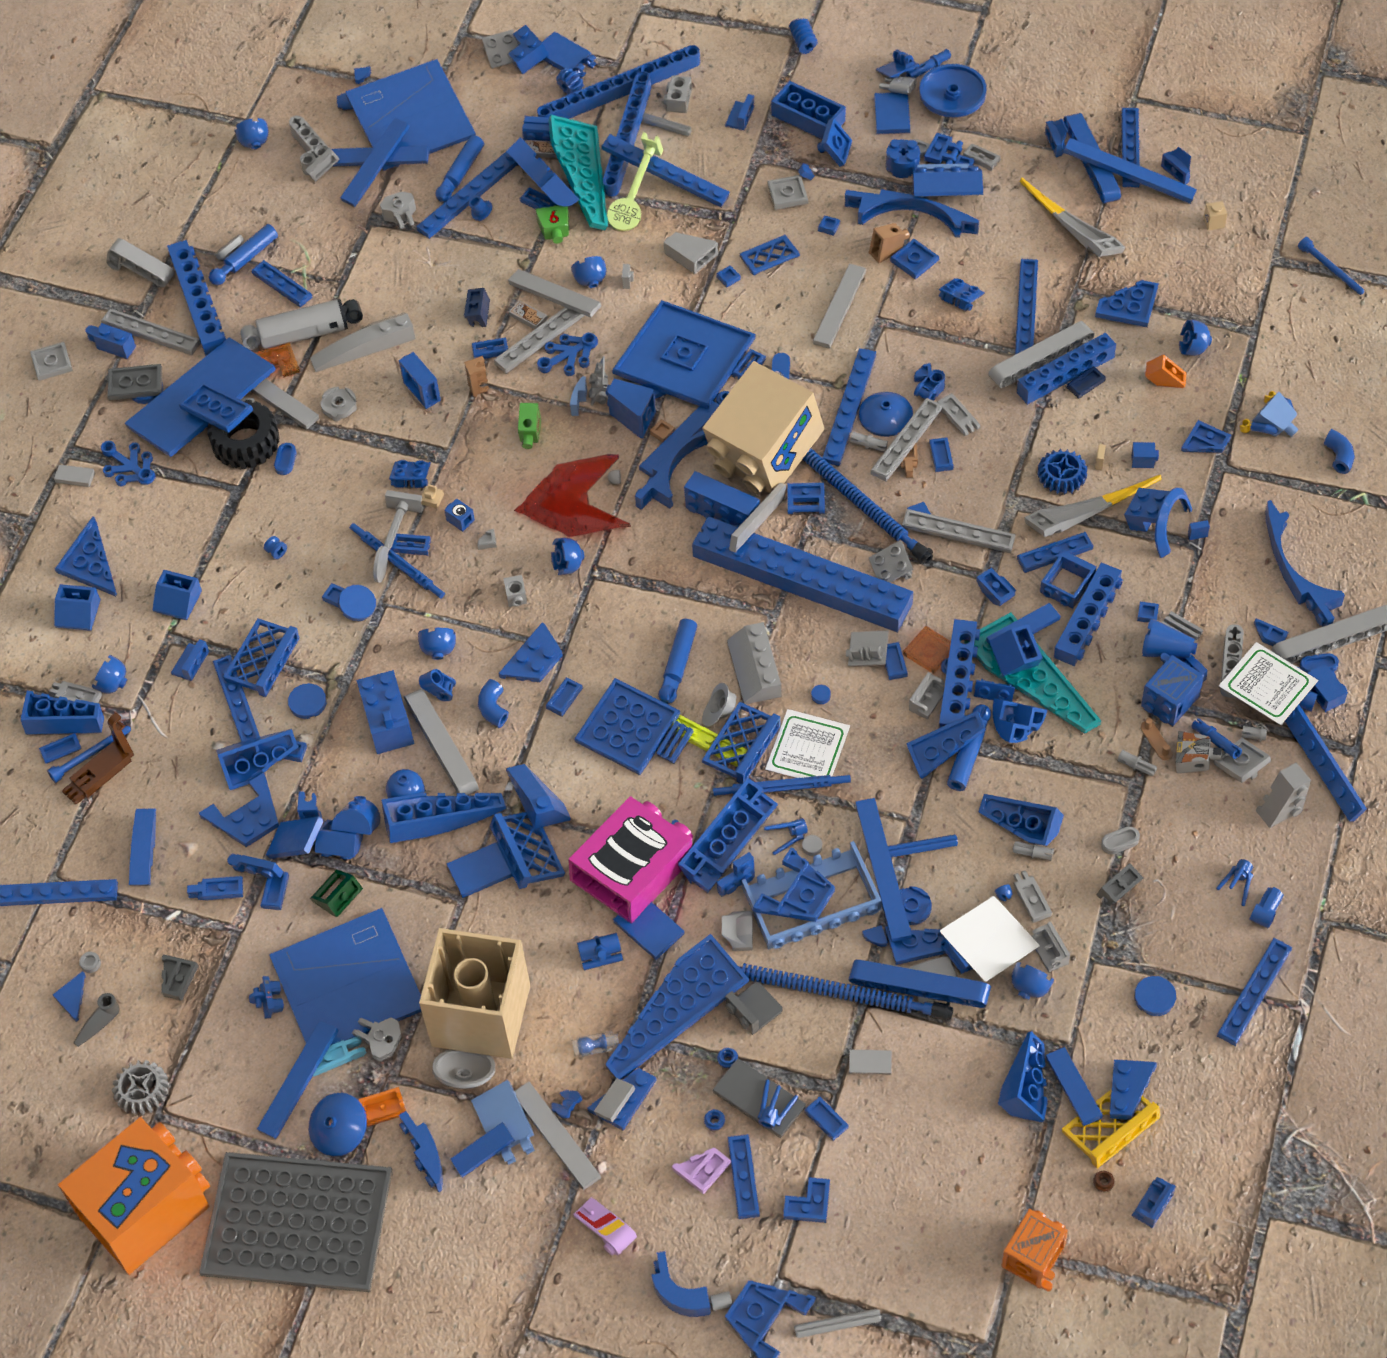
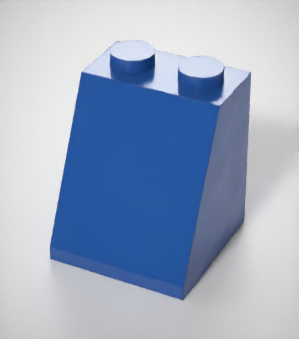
M614 378L611 385H608L606 389L609 413L639 438L643 439L656 413L654 389Z

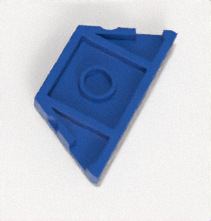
M542 622L502 668L499 672L501 679L515 677L516 680L520 681L530 680L531 682L540 683L563 656L562 651L545 623Z

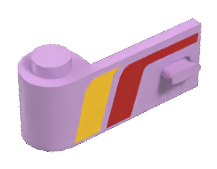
M592 1197L573 1214L576 1219L603 1239L605 1243L603 1247L610 1255L616 1254L618 1256L637 1238V1235L630 1226Z

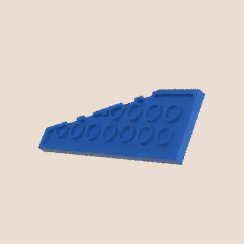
M709 934L678 958L671 972L664 978L662 985L655 991L639 1014L635 1024L628 1030L626 1037L612 1053L605 1065L615 1078L621 1080L726 1000L728 993L731 991L735 993L749 982V978L712 934Z

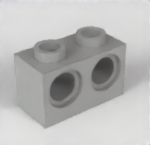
M671 76V81L667 83L668 93L664 95V104H666L668 112L687 113L692 91L691 77Z

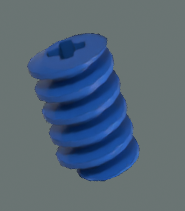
M802 18L792 20L789 23V29L799 48V52L802 54L810 53L818 41L809 21Z

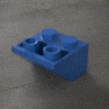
M163 570L155 588L153 612L188 620L202 592L198 578Z
M60 584L55 597L54 626L56 628L91 631L101 601L96 588Z
M1029 623L1012 628L989 641L1002 677L1036 667L1043 659Z

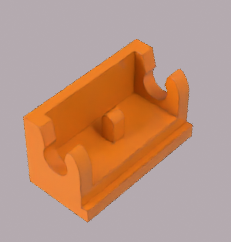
M399 1087L358 1099L366 1112L367 1127L398 1118L401 1113L406 1111Z

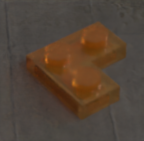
M290 343L256 353L274 366L279 365L283 378L300 373Z

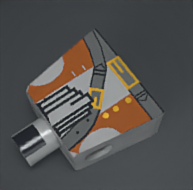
M1183 731L1178 732L1175 762L1177 773L1209 770L1210 759L1222 760V748H1211L1209 736Z

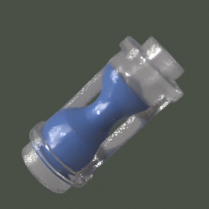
M612 1030L594 1035L579 1036L572 1040L574 1056H580V1058L587 1055L615 1051L616 1046L619 1045L618 1035L613 1034Z

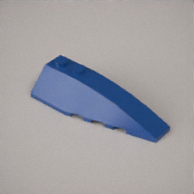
M417 793L381 800L390 843L446 833L481 821L506 809L501 793H476L474 796H468L465 793H457V796H445V793H437V796H427V793Z

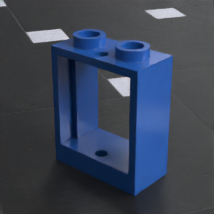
M412 352L400 359L399 365L403 383L425 409L440 402L437 378L419 357Z
M1063 550L1041 581L1040 593L1047 598L1058 601L1063 606L1073 609L1085 593L1096 573L1097 566ZM1062 568L1084 578V581L1074 595L1052 585Z

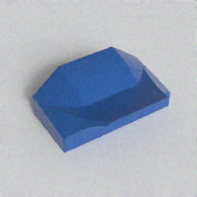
M1063 119L1046 122L1045 135L1055 157L1062 156L1066 147L1064 140L1068 130Z
M1180 147L1171 152L1164 153L1162 155L1161 167L1183 184L1190 182L1191 156Z
M992 568L977 576L976 581L981 591L993 604L1001 606L1015 596L1016 589Z

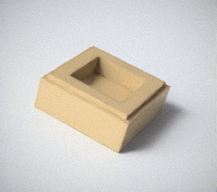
M1098 445L1096 470H1102L1106 445Z

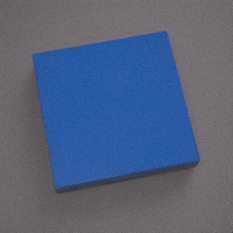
M914 238L890 257V262L915 280L939 261L937 254Z

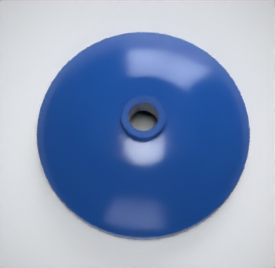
M894 392L872 394L862 402L859 408V420L862 426L868 432L883 437L895 436L897 433H900L913 416V409L909 401Z
M334 1093L324 1097L315 1106L309 1119L308 1128L311 1142L318 1151L329 1156H343L350 1153L359 1145L364 1137L367 1126L366 1112L360 1101L349 1094Z

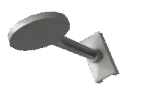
M386 491L387 508L396 509V514L384 546L378 548L373 568L375 582L381 583L385 577L388 552L393 545L404 514L407 511L423 512L424 505H421L422 495Z

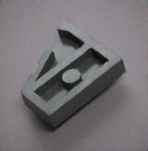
M163 954L162 994L164 997L182 1001L199 965L194 961Z

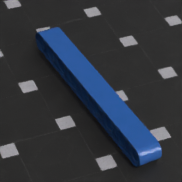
M639 72L635 76L616 136L632 145L635 144L652 89L650 75L647 72ZM610 155L603 177L605 194L610 197L619 194L628 166V162L613 155Z

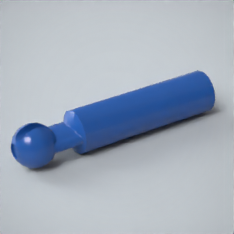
M476 135L469 137L444 176V181L435 192V196L440 202H446L451 198L454 189L460 185L484 147V141Z
M270 224L263 226L224 259V266L221 269L211 270L209 273L210 282L214 285H221L225 282L226 275L229 272L236 273L278 237L275 228Z
M681 619L679 621L663 675L664 681L658 692L660 701L666 704L673 703L676 700L679 683L682 682L698 627L697 623L691 619Z
M980 704L974 707L972 713L975 711L979 712L986 729L987 723L991 718V710L988 706ZM985 731L958 751L947 781V785L951 789L956 791H964L966 789Z

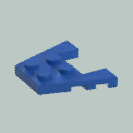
M264 773L249 781L251 788L258 797L226 817H223L217 807L212 804L199 812L201 819L207 820L212 826L221 829L229 837L245 847L278 828L279 822Z
M791 847L782 860V865L798 872V875L781 902L761 893L753 906V911L816 922L835 892V886L818 870L815 871L809 865V862L805 858L802 859L797 854V851Z
M748 1280L726 1313L725 1319L757 1358H778L780 1351L765 1343L762 1339L785 1305L806 1316L815 1302V1297L798 1294L791 1290L777 1289L775 1286Z

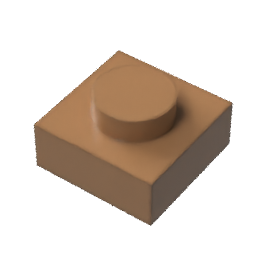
M661 419L650 429V435L664 442L675 431V427Z

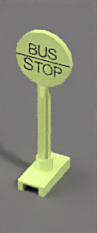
M643 132L641 140L644 146V156L627 198L617 199L608 208V221L618 231L632 230L640 222L641 210L634 199L650 158L653 157V154L661 156L663 152L660 138L657 136L655 140L648 139L647 133Z

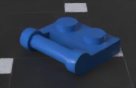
M787 483L788 514H793L794 512H819V514H825L824 483ZM793 502H819V505H793Z

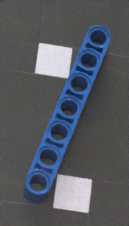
M1082 113L1064 117L1063 121L1070 138L1100 150ZM1081 160L1102 203L1120 200L1121 191L1112 172Z
M858 959L853 961L848 980L858 986L978 1008H985L987 1006L991 989L989 984L981 981Z

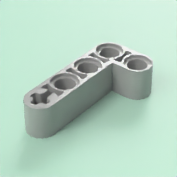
M293 116L289 120L291 133L306 151V153L301 155L300 162L303 173L309 175L305 170L328 149V146L303 117Z
M120 238L114 242L107 252V264L110 268L118 271L122 266H125L160 287H165L175 274L174 270L167 264Z
M1236 624L1228 626L1226 630L1221 682L1242 659L1244 632L1242 627ZM1220 687V692L1223 696L1239 699Z

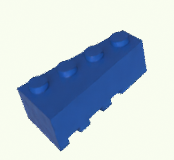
M27 691L20 720L26 735L102 733L104 715L99 703L77 699L71 701L67 700V697L60 696L59 698L50 697L49 694L42 693L37 695L33 691Z

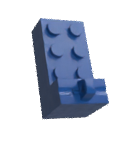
M394 670L357 680L377 754L413 745L414 740Z

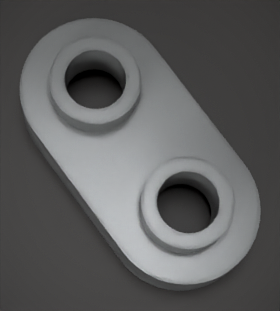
M241 234L237 235L214 255L218 260L222 259L224 261L231 254V251L236 250L243 244L244 238Z

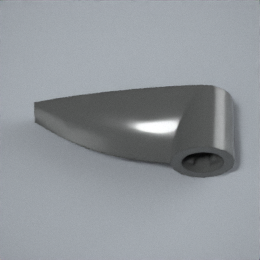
M104 993L99 996L97 1000L98 1008L88 1018L74 1041L77 1047L92 1038L118 1015L120 1007L113 994Z

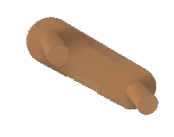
M1147 718L1141 724V731L1160 759H1171L1173 752L1170 746L1160 734L1153 720Z

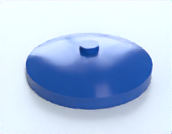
M945 64L931 69L924 75L920 82L919 95L923 105L931 112L944 117H962L975 112L982 106L986 98L987 86L982 75L973 68L961 64Z

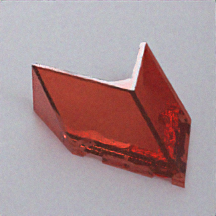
M605 454L557 464L553 471L526 497V500L514 511L522 513L530 519L553 530H557L568 537L631 527L630 523L590 505L587 493L619 459V454Z

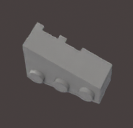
M1297 762L1279 772L1270 786L1272 792L1270 795L1264 796L1263 800L1265 803L1256 809V812L1269 828L1291 816L1296 817L1303 811L1311 780Z

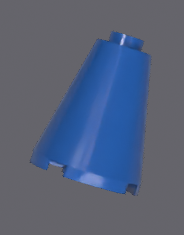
M1150 620L1148 624V629L1150 630L1145 635L1142 649L1143 657H1160L1162 653L1170 656L1173 655L1177 658H1190L1191 654L1195 655L1198 643H1194V638L1157 620Z

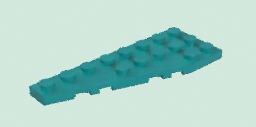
M550 115L548 120L552 148L574 194L579 198L578 203L589 227L606 231L608 220L598 127Z
M1011 612L980 629L979 641L975 640V646H978L977 659L987 671L1007 684H1012L1015 689L1084 734L1101 725L1100 718L1039 645L1038 648L1043 659L1038 666L1002 677L986 638L1017 621Z

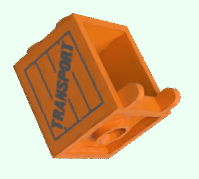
M1029 1208L1004 1250L1002 1268L1039 1289L1051 1291L1053 1284L1048 1280L1055 1278V1273L1051 1269L1065 1247L1068 1230L1062 1223L1058 1221L1053 1222L1047 1219L1042 1212L1038 1210L1033 1211Z

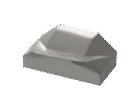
M737 911L722 916V936L730 942L732 951H753V911Z

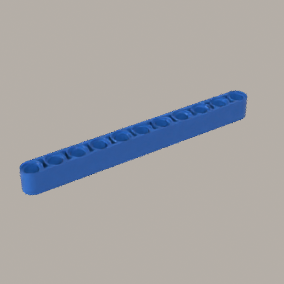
M695 45L684 47L540 106L537 109V116L550 117V115L570 119L629 95L635 76L639 72L649 73L651 85L671 76L699 66L700 49Z

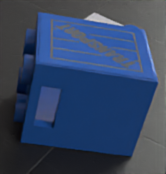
M1162 653L1160 660L1164 664L1145 684L1141 707L1146 712L1157 716L1163 723H1168L1173 727L1199 698L1204 675L1175 656Z

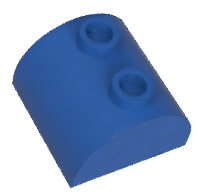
M355 796L354 800L350 801L334 817L331 830L370 835L380 824L379 810L372 802L366 800V797Z

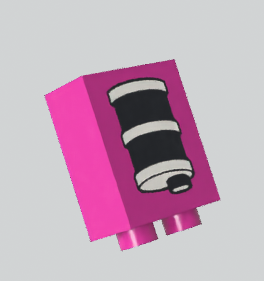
M630 796L568 859L570 881L632 924L642 911L682 871L678 864L692 848L693 835L684 824L675 822L672 825L662 818L660 810L651 802L645 801L641 804Z

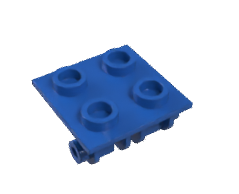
M896 49L893 52L894 61L877 68L876 71L890 78H897L901 73L913 71L915 67L920 65L914 62L911 55Z
M954 278L939 288L941 300L951 305L955 303L956 307L964 311H970L973 307L971 303L985 294L978 287L966 284L962 279Z
M406 460L395 461L389 477L391 486L395 488L405 486V488H408V480H410L411 488H413L414 484L415 488L428 486V479L426 477L431 462L423 460L416 462H407Z

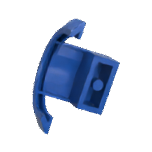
M1177 487L1170 491L1138 488L1124 514L1130 530L1147 532L1151 523H1156L1155 544L1160 558L1171 552L1167 540V521L1173 504L1179 499L1185 512L1187 509L1189 512L1193 510L1187 493L1182 488Z

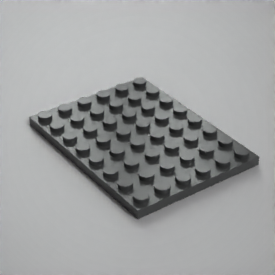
M225 1152L200 1266V1276L370 1292L392 1177V1167Z

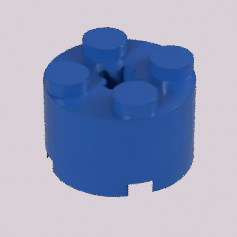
M906 139L891 140L886 150V170L890 171L893 174L892 176L897 178L911 177L913 170H916L917 165L920 164V148L917 142Z

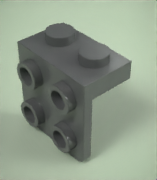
M755 982L738 996L732 991L726 995V1009L730 1014H734L742 1027L747 1029L752 1035L783 1011L782 1006L759 982Z

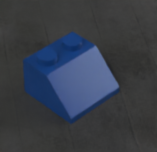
M327 819L321 825L317 834L315 853H321L325 857L337 855L342 859L354 858L359 852L363 834L331 830L333 820Z

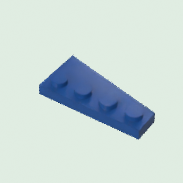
M978 711L906 743L921 779L986 730Z

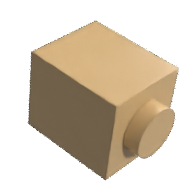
M1223 201L1207 203L1205 205L1203 218L1208 231L1225 228L1227 211Z

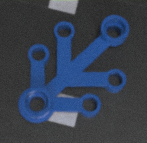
M590 332L585 333L582 337L562 334L560 336V344H554L553 342L545 344L546 353L553 354L555 351L562 353L551 359L548 357L540 358L537 361L538 370L542 373H548L552 366L568 358L567 365L564 366V373L566 376H573L575 374L574 364L577 353L583 349L582 357L579 358V366L587 368L590 365V351L598 345V338ZM570 343H576L575 346H569Z
M105 441L101 444L103 455L113 457L123 464L119 466L106 465L103 468V473L106 477H112L115 473L122 472L135 473L133 475H117L115 481L118 486H125L127 482L135 481L148 485L155 480V473L150 469V463L153 461L151 452L146 451L142 453L143 468L141 469L138 466V454L141 451L138 443L134 442L129 445L130 460L116 451L114 442Z

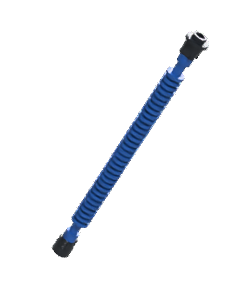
M810 448L802 459L825 478L826 481L897 542L902 540L918 559V563L926 564L933 558V550L931 548H927L915 539L908 537V531L898 524L897 521Z
M746 963L743 964V967L739 966L749 980L751 978L753 982L756 979V982L760 983L761 981L762 984L766 982L767 985H770L772 981V986H775L777 982V987H780L782 983V988H786L787 985V989H791L792 986L793 990L797 988L798 991H801L803 987V992H806L808 988V993H812L813 989V994H817L818 991V995L823 993V996H827L828 993L829 997H832L834 994V998H838L839 995V999H843L844 996V1000L847 1001L850 997L849 1001L852 1002L855 998L857 1003L860 999L861 1004L865 1000L866 1005L871 1001V1006H874L876 1002V1007H879L881 1003V1008H884L886 1004V1009H889L890 1005H892L891 1010H895L897 1006V1011H900L902 1007V1012H905L907 1008V1013H910L911 1009L922 1011L923 1014L931 1015L930 1018L940 1019L947 1023V1019H952L954 1007H950V1002L946 1004L935 1001L933 1003L914 1002L913 997H910L908 1000V996H904L903 999V995H899V998H897L898 994L895 993L892 997L890 992L887 996L885 991L883 995L880 990L876 994L877 990L875 989L871 993L870 988L866 992L865 987L861 991L860 986L856 990L855 985H852L850 989V984H847L845 988V983H842L840 987V982H837L835 986V981H831L830 984V980H826L825 983V979H821L819 982V978H816L815 981L814 977H811L809 980V976H805L804 979V975H800L799 978V974L794 976V973L791 972L788 976L786 971L783 975L781 970L778 974L776 969L773 973L771 968L768 971V968L764 967L763 970V967L759 966L758 968L756 965L752 969L751 964L747 968Z

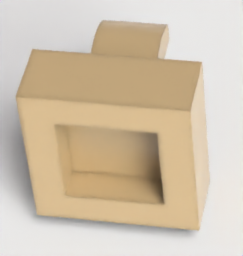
M433 485L426 486L422 494L421 505L438 508L444 496L443 490L437 489Z

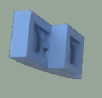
M586 376L580 378L573 390L570 400L571 416H579V402H586L587 400Z

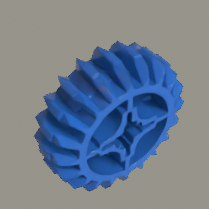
M1059 449L1058 452L1052 450L1051 454L1046 453L1045 457H1042L1038 465L1037 475L1044 489L1049 488L1050 492L1055 490L1057 495L1059 492H1063L1065 495L1067 491L1073 493L1074 489L1079 490L1080 486H1083L1087 479L1088 468L1085 460H1082L1081 455L1076 456L1075 451L1069 453L1068 449L1065 452Z

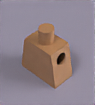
M895 223L874 228L869 254L878 263L887 260L903 247L904 240L910 237L909 231L907 229L902 230Z

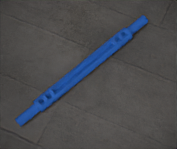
M355 523L350 525L349 528L375 551L380 546H384L370 532H365ZM389 550L388 561L425 590H430L440 599L444 597L445 592L435 586L431 579L394 551Z
M830 775L755 783L764 789L763 793L831 787V784L851 783L850 775L832 777ZM743 783L732 784L733 786L713 788L714 796L735 795Z

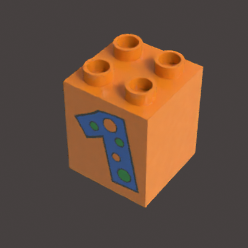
M139 1117L58 1184L77 1217L128 1275L210 1207L203 1194L210 1187V1184L200 1173L202 1169L188 1151L180 1152L174 1144L176 1140L161 1122H158L151 1128L142 1117Z

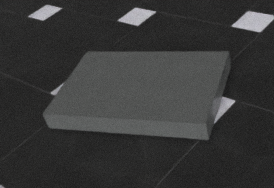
M161 364L108 369L109 401L158 396L162 393Z

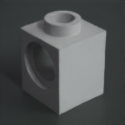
M522 575L503 578L509 607L527 604Z

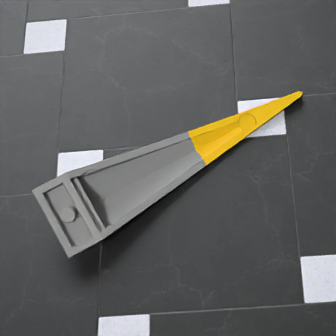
M1021 177L1020 182L1086 249L1099 257L1123 253L1125 246L1114 236L1089 225L1067 212Z
M1161 475L1089 500L1040 509L1024 517L1025 523L1044 537L1063 532L1135 494L1138 488H1146L1161 480Z

